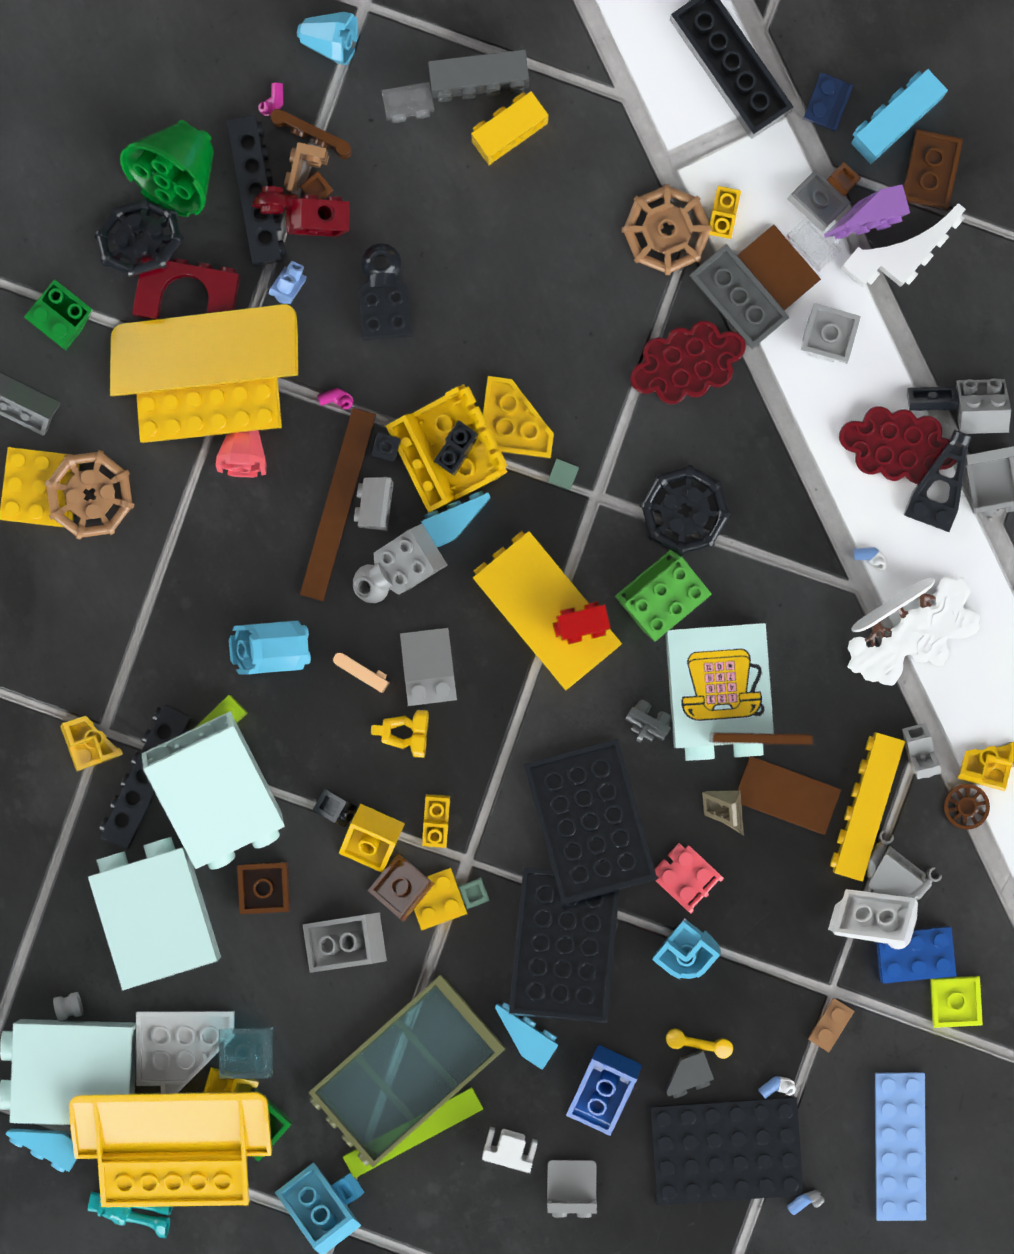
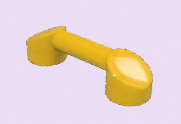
M677 1028L670 1029L666 1034V1042L673 1049L687 1046L714 1052L721 1059L729 1057L733 1052V1045L726 1038H720L715 1042L687 1037L683 1031Z

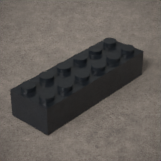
M691 0L671 14L670 22L751 139L792 112L794 106L721 0Z

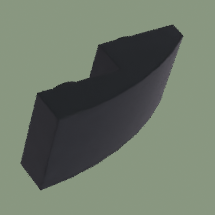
M458 420L446 437L445 441L447 442L434 459V462L455 476L470 453L479 434Z

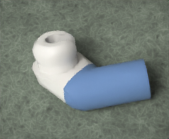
M876 547L853 549L854 561L868 560L877 571L886 569L887 558Z
M775 1076L758 1090L766 1099L775 1091L785 1093L788 1096L792 1095L796 1091L794 1081L789 1078Z

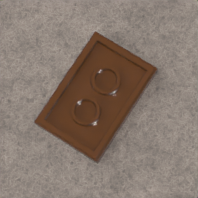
M915 129L903 184L908 203L948 211L963 138Z
M774 224L737 255L784 311L821 280Z

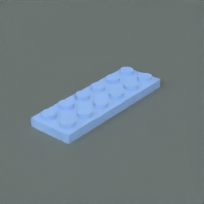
M875 1073L876 1220H926L925 1073Z

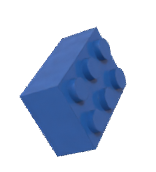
M948 925L915 928L910 943L902 949H894L888 943L876 942L879 976L882 983L956 976L952 928Z

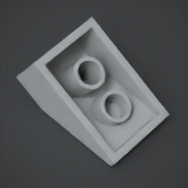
M364 478L363 483L358 484L357 497L361 498L360 507L355 508L354 521L358 522L359 528L388 531L394 485L391 478Z
M442 628L400 634L408 706L457 700L449 629Z
M380 913L303 924L310 973L387 961Z

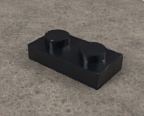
M956 386L907 388L909 411L958 410L959 401Z

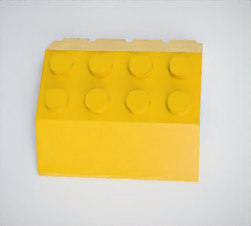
M464 384L446 392L445 396L414 413L404 415L386 425L390 436L400 438L401 440L398 452L428 513L468 495L507 473L506 467L508 465L501 450L497 452L496 447L498 444L490 428L486 430L485 425L487 422L479 406L475 407L474 403H476V400L469 386L465 387ZM458 420H460L479 435L467 458L454 476L435 463L434 459L447 442L445 441L446 437Z

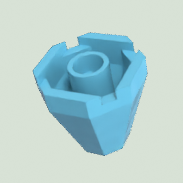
M347 12L305 18L303 23H300L298 26L297 37L300 38V42L335 63L348 65L355 52V48H351L352 41L357 42L358 18L353 13Z

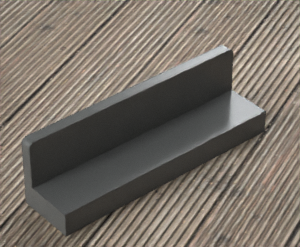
M0 373V415L44 436L49 429L53 415L60 406V402Z

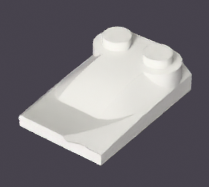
M845 889L843 899L835 904L828 930L832 931L835 935L888 943L894 949H902L911 941L917 919L918 902L916 898Z

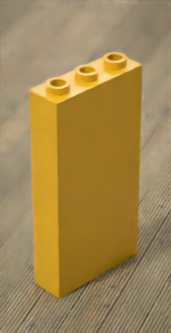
M521 531L511 540L514 544L507 550L502 547L492 555L494 560L487 565L484 562L474 570L476 575L473 579L566 691L622 645V643L611 630L606 631V636L591 639V634L582 636L583 641L569 645L567 640L561 641V637L555 636L552 623L557 622L556 616H560L561 610L574 607L575 612L584 610V605L589 603L529 531L526 534Z

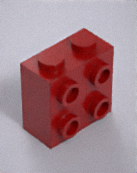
M599 602L585 604L584 610L575 612L574 607L561 610L560 616H556L557 622L552 623L555 636L561 637V641L567 640L568 645L583 641L582 636L590 634L591 639L606 636V631L611 629L605 605L599 606Z

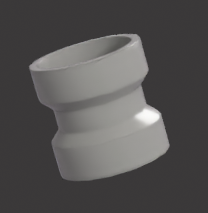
M78 992L71 993L65 998L62 996L53 998L58 1021L66 1020L69 1016L78 1017L84 1015L82 1001Z

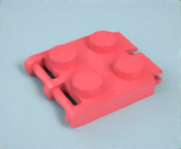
M678 843L668 854L673 862L669 864L663 859L655 868L656 875L658 876L655 881L692 914L693 908L703 897H707L710 889L724 878L689 845L684 848ZM713 876H715V878L707 885V887L703 889L707 882H709L710 879ZM698 892H700V894L694 899V901L690 905H688V903L694 898V896Z

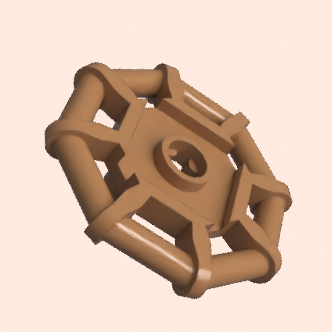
M664 184L659 189L640 197L636 196L633 199L634 203L626 223L622 227V233L626 236L635 257L634 261L637 264L641 263L664 272L665 275H670L671 272L695 262L699 263L702 260L701 255L709 238V232L713 231L712 226H709L710 223L701 205V198L698 195L693 196L671 187L670 184ZM664 197V204L653 209L649 207L648 203ZM671 197L687 203L684 209L678 208L670 203ZM692 209L699 225H692L688 212ZM641 210L647 213L643 226H637L635 224ZM664 223H667L668 226H674V229L671 231L672 235L662 234L661 230ZM692 232L700 233L694 249L688 245ZM636 233L643 234L647 243L645 248L641 249L635 235ZM684 249L688 254L671 262V254ZM654 250L659 254H664V262L648 256V253Z
M102 450L84 454L65 455V459L49 480H45L44 484L47 487L50 519H54L74 534L76 539L81 540L82 537L104 534L113 535L115 533L114 530L130 509L134 508L129 471L124 470L107 457ZM94 462L93 470L79 471L76 465ZM101 464L116 476L111 479L107 478L99 471ZM70 469L73 473V476L70 478L67 484L63 485L59 483L63 476L66 474V472ZM119 481L122 500L115 499L113 484ZM85 489H94L95 499L86 501L83 491ZM57 490L64 491L65 506L60 508ZM113 504L120 506L109 521L105 514ZM68 510L80 518L78 525L63 514ZM100 518L102 525L85 527L86 520Z

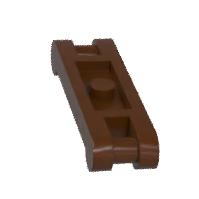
M275 109L272 111L271 120L274 126L278 128L286 126L292 129L291 133L302 139L307 136L314 140V145L322 148L329 147L337 151L341 159L350 158L352 150L348 142L283 110Z

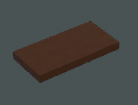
M711 732L710 742L813 745V736L811 734Z
M749 756L737 791L741 793L742 805L822 835L826 834L841 793L839 788Z

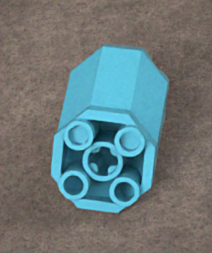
M299 621L234 626L232 630L236 631L235 635L229 638L230 660L233 665L237 664L240 669H236L238 674L301 670L311 660L307 640L309 631L306 625H301Z

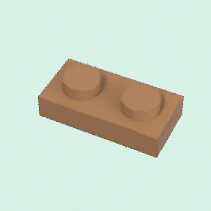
M832 998L809 1035L808 1040L830 1052L855 1011L837 999Z

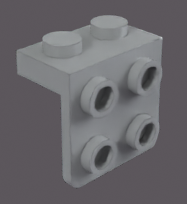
M550 1160L548 1162L547 1213H552L553 1217H567V1213H577V1217L588 1218L591 1217V1214H597L595 1161Z

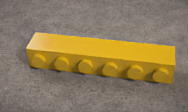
M874 732L873 737L869 736L865 748L869 752L866 760L862 759L858 773L862 774L860 782H855L851 794L852 797H855L852 807L848 806L844 820H847L845 830L841 829L837 843L840 844L838 853L834 852L830 866L833 867V873L863 882L905 741Z

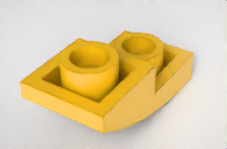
M717 185L709 225L712 226L713 231H710L709 235L732 239L741 190Z
M426 794L422 846L447 847L450 796Z

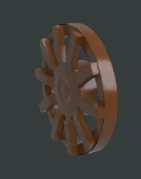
M972 784L958 785L951 789L945 798L944 813L948 821L957 828L965 830L977 828L985 822L989 815V799L986 793L978 786ZM966 788L965 797L962 796L959 789ZM970 788L977 791L972 798L969 797ZM954 792L958 795L959 801L950 798ZM981 794L984 801L976 803L975 799ZM948 802L957 804V807L948 808ZM985 805V812L977 810V806ZM958 811L959 813L952 819L949 812ZM975 813L983 816L979 822L974 817ZM961 815L963 816L962 825L956 823L957 819ZM970 816L974 824L966 826L967 817Z

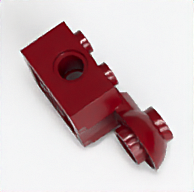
M266 186L261 188V193L256 196L252 203V207L260 208V213L282 214L284 209H286V228L288 234L339 237L349 231V201H342V197L331 196L327 197V200H319L317 195H304L303 198L299 199L298 195L284 194L282 187Z

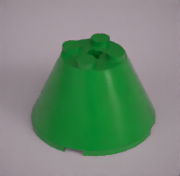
M179 120L177 124L127 145L120 155L121 167L130 182L134 180L142 188L140 193L145 198H149L150 201L168 209H174L178 216L189 217L193 213L198 215L206 203L214 154L210 143L212 138L206 131H199L190 126L186 121Z

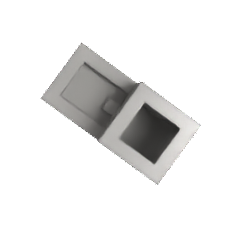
M926 723L902 729L908 760L912 772L916 774L917 779L941 774L940 764L934 753L932 736Z

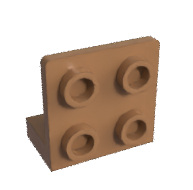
M297 142L296 149L292 148L289 159L292 170L286 173L284 186H286L289 194L296 195L303 161H306V165L321 168V165L327 166L329 155L326 148Z

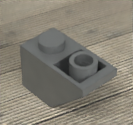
M702 1049L679 1058L665 1089L668 1097L671 1095L674 1098L681 1097L688 1093L687 1089L695 1086L697 1090L710 1085L709 1081L714 1080Z

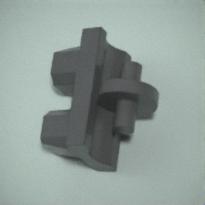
M640 700L635 707L631 708L625 720L633 724L631 731L638 734L636 738L638 743L642 741L643 737L652 742L654 737L662 741L671 729L669 725L672 716L664 711H660L656 719L647 715L652 706L648 702Z

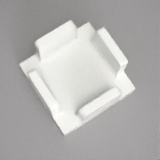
M490 1127L482 1160L530 1173L538 1141L532 1139L529 1153L524 1155L522 1153L525 1146V1135L502 1129L498 1145L492 1146L495 1128Z

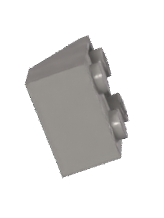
M1005 379L956 380L959 401L957 410L959 431L965 434L1009 433L1011 406Z

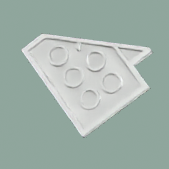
M137 1011L136 1086H161V1094H177L235 1036V1011Z

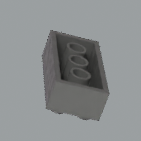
M526 50L428 61L433 99H438V102H448L452 100V97L462 96V99L476 98V94L486 93V96H497L501 94L500 91L510 90V93H521L525 91L524 88H529Z

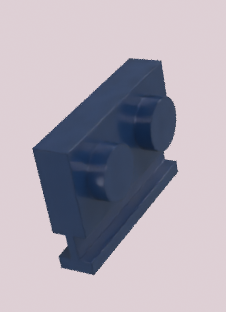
M820 73L803 119L836 132L853 84H848L840 79Z

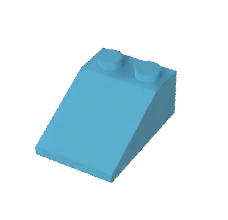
M314 1162L275 1192L309 1243L319 1254L327 1253L361 1226Z

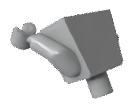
M885 830L881 831L878 835L879 843L875 844L867 866V876L870 878L868 886L874 890L872 893L911 897L919 900L932 886V882L941 880L942 874H938L933 879L931 872L935 867L928 868L924 873L891 846L886 848L885 846L894 840V835H891L889 841H884L882 834Z

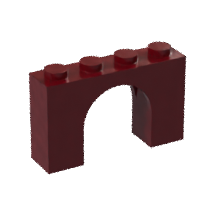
M148 257L142 259V263L151 261ZM173 258V262L168 261L166 263L167 267L164 269L159 268L139 274L132 314L135 317L145 319H159L166 288L173 281L185 277L197 279L206 286L209 296L207 313L232 311L235 309L240 275L235 273V269L221 267V270L211 269L212 265L198 262L197 266L188 265L187 260Z

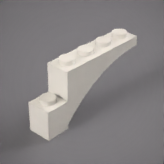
M958 203L947 216L933 227L904 242L888 247L862 250L858 247L841 269L862 287L867 282L871 285L880 275L877 271L878 269L900 287L905 282L909 285L918 275L915 271L920 264L925 266L934 256L931 253L932 249L936 245L940 248L949 238L946 234L951 227L956 229L964 220L962 213L966 209Z

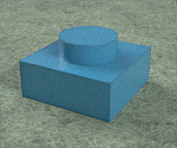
M351 1173L337 1180L332 1185L346 1205L365 1193Z

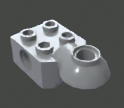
M420 524L374 552V565L367 564L361 566L355 572L353 589L361 600L367 603H378L387 596L389 589L397 594H401L446 567L447 563L424 525Z

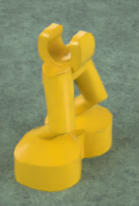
M417 710L412 720L407 716L385 718L383 726L372 725L371 734L382 736V743L400 749L410 746L413 757L424 758L427 743L428 710ZM403 725L411 728L413 731V735L406 739H401L391 734L392 728Z

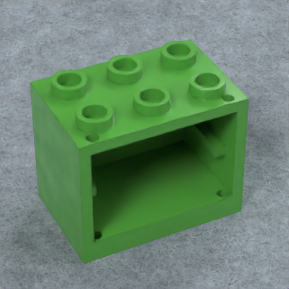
M669 550L615 595V598L642 631L651 639L657 641L712 594L685 560L677 553Z

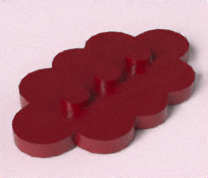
M699 321L690 330L681 327L675 328L668 334L666 339L659 337L647 342L643 350L644 362L635 366L631 372V385L634 390L641 394L656 392L658 398L669 405L678 404L686 395L693 398L702 397L706 394L709 387L720 388L729 383L733 375L732 363L740 360L745 354V340L740 334L733 331L720 334L717 326L709 321Z
M883 406L870 408L865 413L862 421L846 422L839 431L840 444L846 450L855 453V463L863 473L874 475L881 472L890 481H898L906 477L915 484L920 482L950 440L942 437V426L936 418L929 415L917 418L907 409H899L891 413ZM950 457L946 458L940 470L951 468L956 464L957 460Z

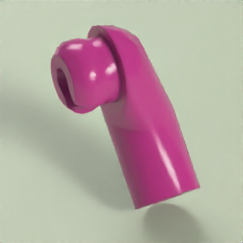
M272 83L271 97L265 102L259 103L258 110L264 116H271L272 111L283 106L282 83Z
M334 388L317 395L321 406L334 402L342 409L347 410L353 405L352 396L340 388Z

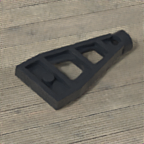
M954 430L949 442L912 491L903 513L904 516L950 532L959 510L967 449L972 436ZM955 442L962 444V446L957 447ZM949 457L957 460L956 472L952 478L939 473L943 462ZM937 480L947 482L950 487L948 500L944 503L930 499L927 496L928 489Z

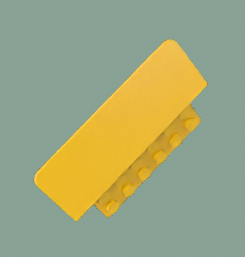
M282 304L124 323L117 325L112 330L110 396L137 395L140 442L147 443L282 428L278 378L298 375V330L296 312L293 307Z
M257 1092L77 1095L71 1099L69 1104L75 1159L98 1158L101 1207L248 1205L247 1156L272 1155L268 1102L264 1095Z

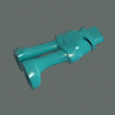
M91 1192L88 1211L96 1212L99 1217L103 1216L118 1225H125L126 1222L141 1224L152 1228L158 1237H167L170 1227L169 1217L144 1215L133 1212L132 1208L170 1215L173 1206L101 1207L100 1193Z

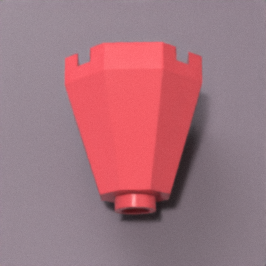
M259 430L227 434L217 455V471L223 473V469L228 470V475L233 477L254 478L257 477L260 471L261 476L266 475L267 464Z

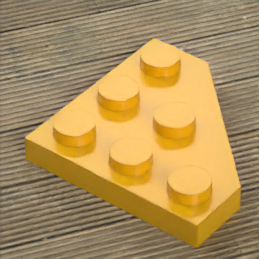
M488 376L483 416L487 422L485 425L486 430L490 428L498 444L496 450H501V452L551 459L554 437L551 429L512 379Z

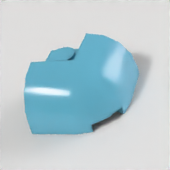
M684 918L666 938L652 960L678 979L699 978L720 956L721 949L710 934L706 931L702 933Z

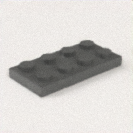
M727 244L689 275L736 332L743 337L751 349H754L790 318Z

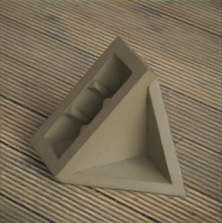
M740 791L702 792L704 815L724 823L744 836Z

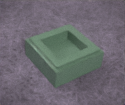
M556 459L548 482L571 490L579 467Z
M482 878L458 886L467 909L490 901Z

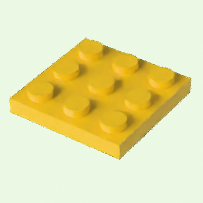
M8 447L0 520L63 527L49 517L50 508L47 487L44 484L45 480H49L67 454ZM76 464L78 470L80 471V464ZM70 469L66 472V474L63 476L59 483L63 485L67 484V482L73 476V473ZM57 490L60 508L65 506L64 491ZM69 510L63 514L71 521H74V514Z

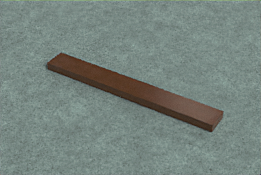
M352 408L300 595L324 601L376 414Z

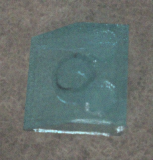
M273 1027L219 1029V1078L268 1079L273 1076Z

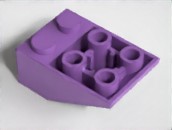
M903 185L881 189L858 201L824 234L825 238L834 236L835 240L848 237L849 234L854 232L856 235L870 232V229L876 228L877 231L891 227L892 224L901 222L902 217L910 213Z

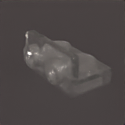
M429 82L382 90L387 121L392 120V123L406 121V117L416 116L417 119L429 117L430 113L435 112Z

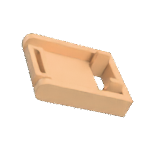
M337 653L333 658L336 665L381 693H384L390 683L385 680L387 675L378 670L375 674L345 654Z

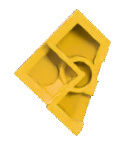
M87 716L62 723L60 726L76 772L123 754L122 750L106 738L107 736L102 731H99Z
M1014 742L999 747L989 746L982 750L973 749L965 751L957 779L1005 792L1011 766L1014 762Z

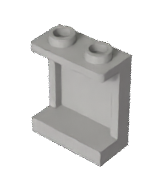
M1014 446L966 455L965 471L974 514L981 513V517L996 515L995 510L1005 509V513L1013 512Z

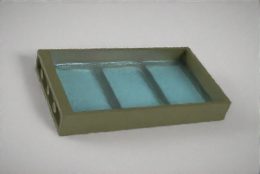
M440 975L308 1092L312 1096L309 1100L318 1110L321 1108L328 1115L325 1119L334 1129L338 1127L343 1132L341 1137L350 1147L353 1145L360 1152L357 1155L366 1166L370 1164L374 1167L498 1057L506 1047L445 977Z

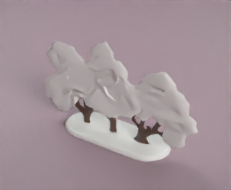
M944 576L933 595L925 594V592L933 586L935 580L933 577L926 578L858 620L851 628L853 632H861L872 626L873 630L869 638L856 637L849 641L848 650L852 658L847 667L854 673L861 672L865 680L879 681L882 684L891 686L896 683L902 674L904 657L908 654L912 655L916 662L925 663L931 661L933 665L943 667L949 654L946 644L947 638L963 640L976 634L980 626L978 624L980 614L970 608L963 607L970 593L964 578L955 579ZM920 597V608L904 611L903 606ZM933 599L936 603L935 606H932L928 600ZM895 611L899 613L901 622L898 626L894 628L882 627L881 620ZM884 631L890 632V636H885ZM878 632H880L882 643L879 647H875V637L877 638L879 636ZM870 640L871 647L868 648L866 643Z

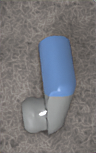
M813 1190L798 1196L787 1207L795 1215L810 1203L815 1208H818L824 1203V1197L820 1195L821 1192Z

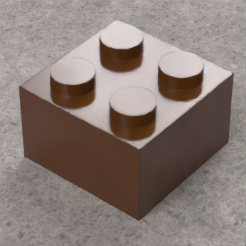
M288 861L237 865L240 914L289 912L291 910Z

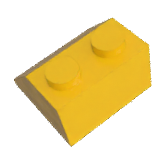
M360 804L339 854L382 873L386 868L405 823Z

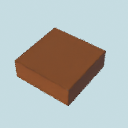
M843 162L829 176L827 181L845 196L859 182L861 177Z
M318 171L299 186L305 195H317L319 200H323L333 192L331 186Z

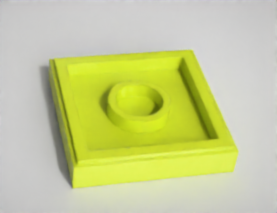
M980 976L930 979L934 1028L983 1025Z

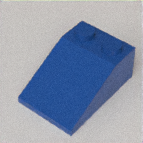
M598 1045L566 1116L611 1136L643 1065Z

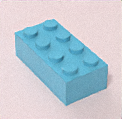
M929 69L923 74L918 71L909 80V83L906 85L907 89L904 90L901 87L891 96V99L888 101L890 104L887 107L885 104H882L873 113L874 115L870 118L871 122L868 123L865 120L855 129V132L852 134L854 139L851 144L870 165L942 100L948 90Z

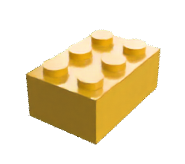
M532 91L527 95L525 92L519 94L513 99L514 104L507 109L505 106L501 107L493 113V119L487 123L483 120L473 128L474 132L471 133L472 143L488 165L548 124V114Z

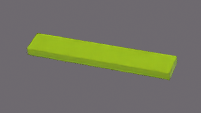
M470 1087L450 1098L374 1167L370 1164L366 1166L357 1155L360 1152L357 1149L343 1155V1159L353 1177L356 1178L483 1110V1107L473 1088ZM424 1112L410 1122L407 1121L364 1145V1148L376 1159L404 1134L408 1127L413 1126L426 1113Z

